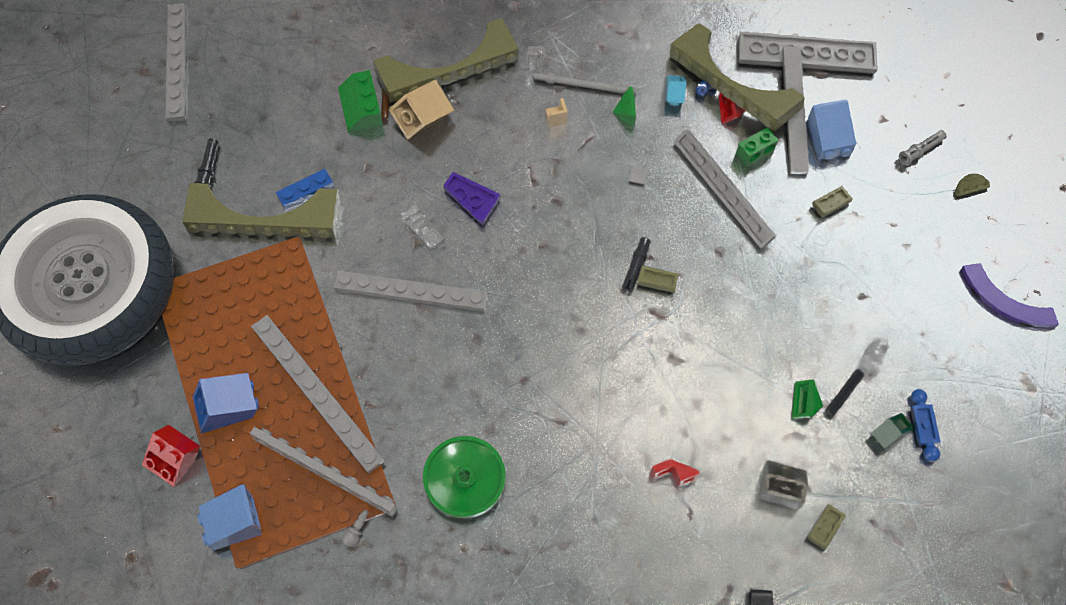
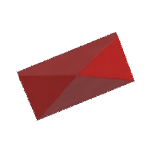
M722 93L719 94L722 124L738 118L745 112L735 102L725 97Z

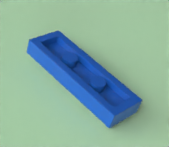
M324 168L277 191L276 195L284 209H287L312 197L319 188L328 189L334 186V183Z

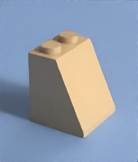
M434 80L405 94L388 110L408 140L446 118L454 111V108L437 81Z

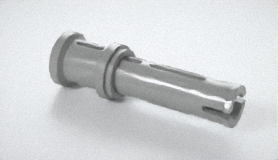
M940 129L920 143H914L910 145L909 149L900 151L898 153L900 162L905 166L910 165L913 160L921 158L925 151L945 140L947 133Z

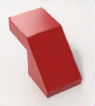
M673 459L652 466L650 471L653 479L672 472L678 487L697 480L700 474L697 469Z

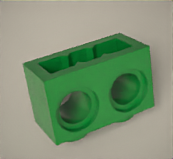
M767 127L738 143L735 156L746 168L773 153L778 139Z

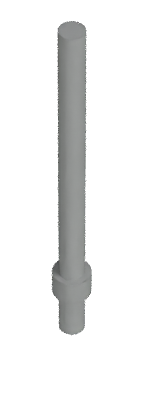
M534 72L533 79L547 81L549 84L561 83L622 94L628 89V87L555 76L554 73L543 74ZM633 88L634 96L637 94V89Z

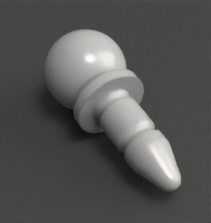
M364 510L358 516L354 525L349 526V530L343 534L342 542L345 546L353 547L358 543L359 535L362 534L360 529L367 519V510Z

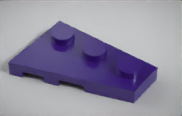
M455 172L451 173L444 184V190L482 226L501 198V194Z

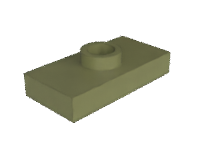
M841 185L814 200L812 205L820 216L824 218L851 203L853 198Z
M642 265L637 285L675 293L679 274Z
M828 503L807 539L823 550H826L845 519L846 514Z

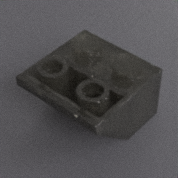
M767 460L758 499L799 510L805 503L808 488L807 470Z

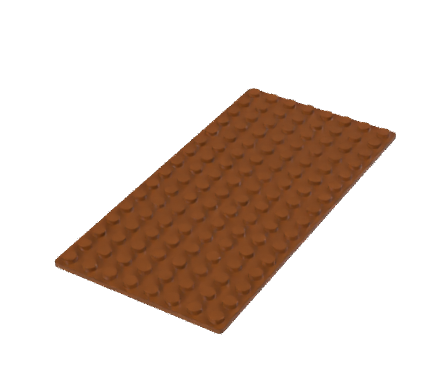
M295 237L175 277L169 301L162 313L215 498L243 484L254 498L262 535L229 545L235 566L238 569L353 526L358 516L364 510L368 511L366 521L385 514L383 511L255 441L250 435L254 427L260 430L265 428L272 433V437L276 439L281 437L289 442L288 446L294 449L296 447L301 448L307 453L306 456L310 458L315 456L324 462L323 465L330 468L333 466L340 470L341 475L344 477L351 476L358 480V484L362 487L370 486L376 490L377 495L381 497L385 495L394 500L382 465L367 474L251 327L268 315L375 448L300 237ZM248 373L249 379L254 384V398H257L259 408L253 418L201 433L192 398L199 379Z

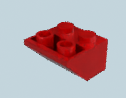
M167 425L152 433L142 466L170 485L175 486L195 462L200 445L172 426Z

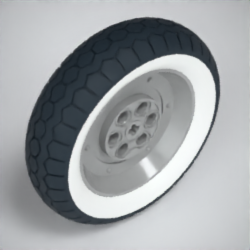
M85 194L70 196L50 202L34 210L26 218L24 217L0 243L1 334L22 353L39 361L55 365L74 366L91 364L125 351L149 332L162 315L169 301L174 281V261L165 234L159 225L142 209L125 200L107 195Z

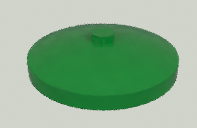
M458 436L439 444L430 453L423 470V484L430 502L442 513L455 518H472L487 512L500 499L505 487L506 473L501 456L488 442L472 436Z

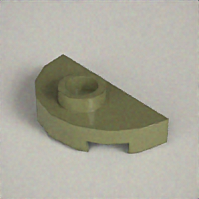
M969 173L958 182L955 195L961 196L990 188V181L979 173Z

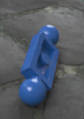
M915 389L911 393V399L917 405H913L910 409L918 445H926L923 452L926 460L934 462L940 458V450L934 445H938L941 440L933 405L925 404L928 396L923 389Z

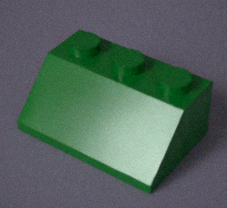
M370 70L351 74L338 87L347 131L352 132L383 125Z

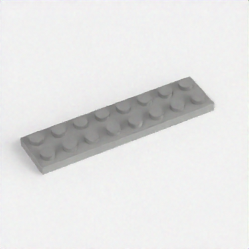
M740 31L739 63L783 66L782 49L784 46L801 47L802 68L877 73L878 71L877 41Z

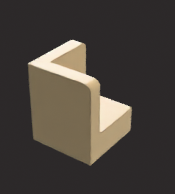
M561 98L559 106L548 108L545 111L550 127L567 124L568 111L564 98Z

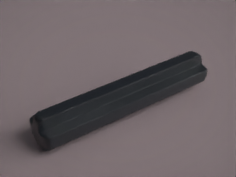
M857 368L825 410L831 417L837 414L865 376L861 369Z

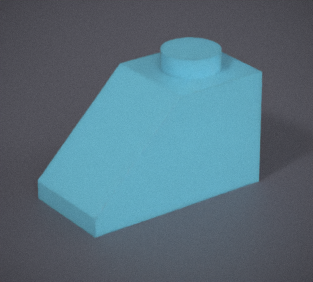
M666 75V101L670 105L684 103L686 92L685 78L683 76Z

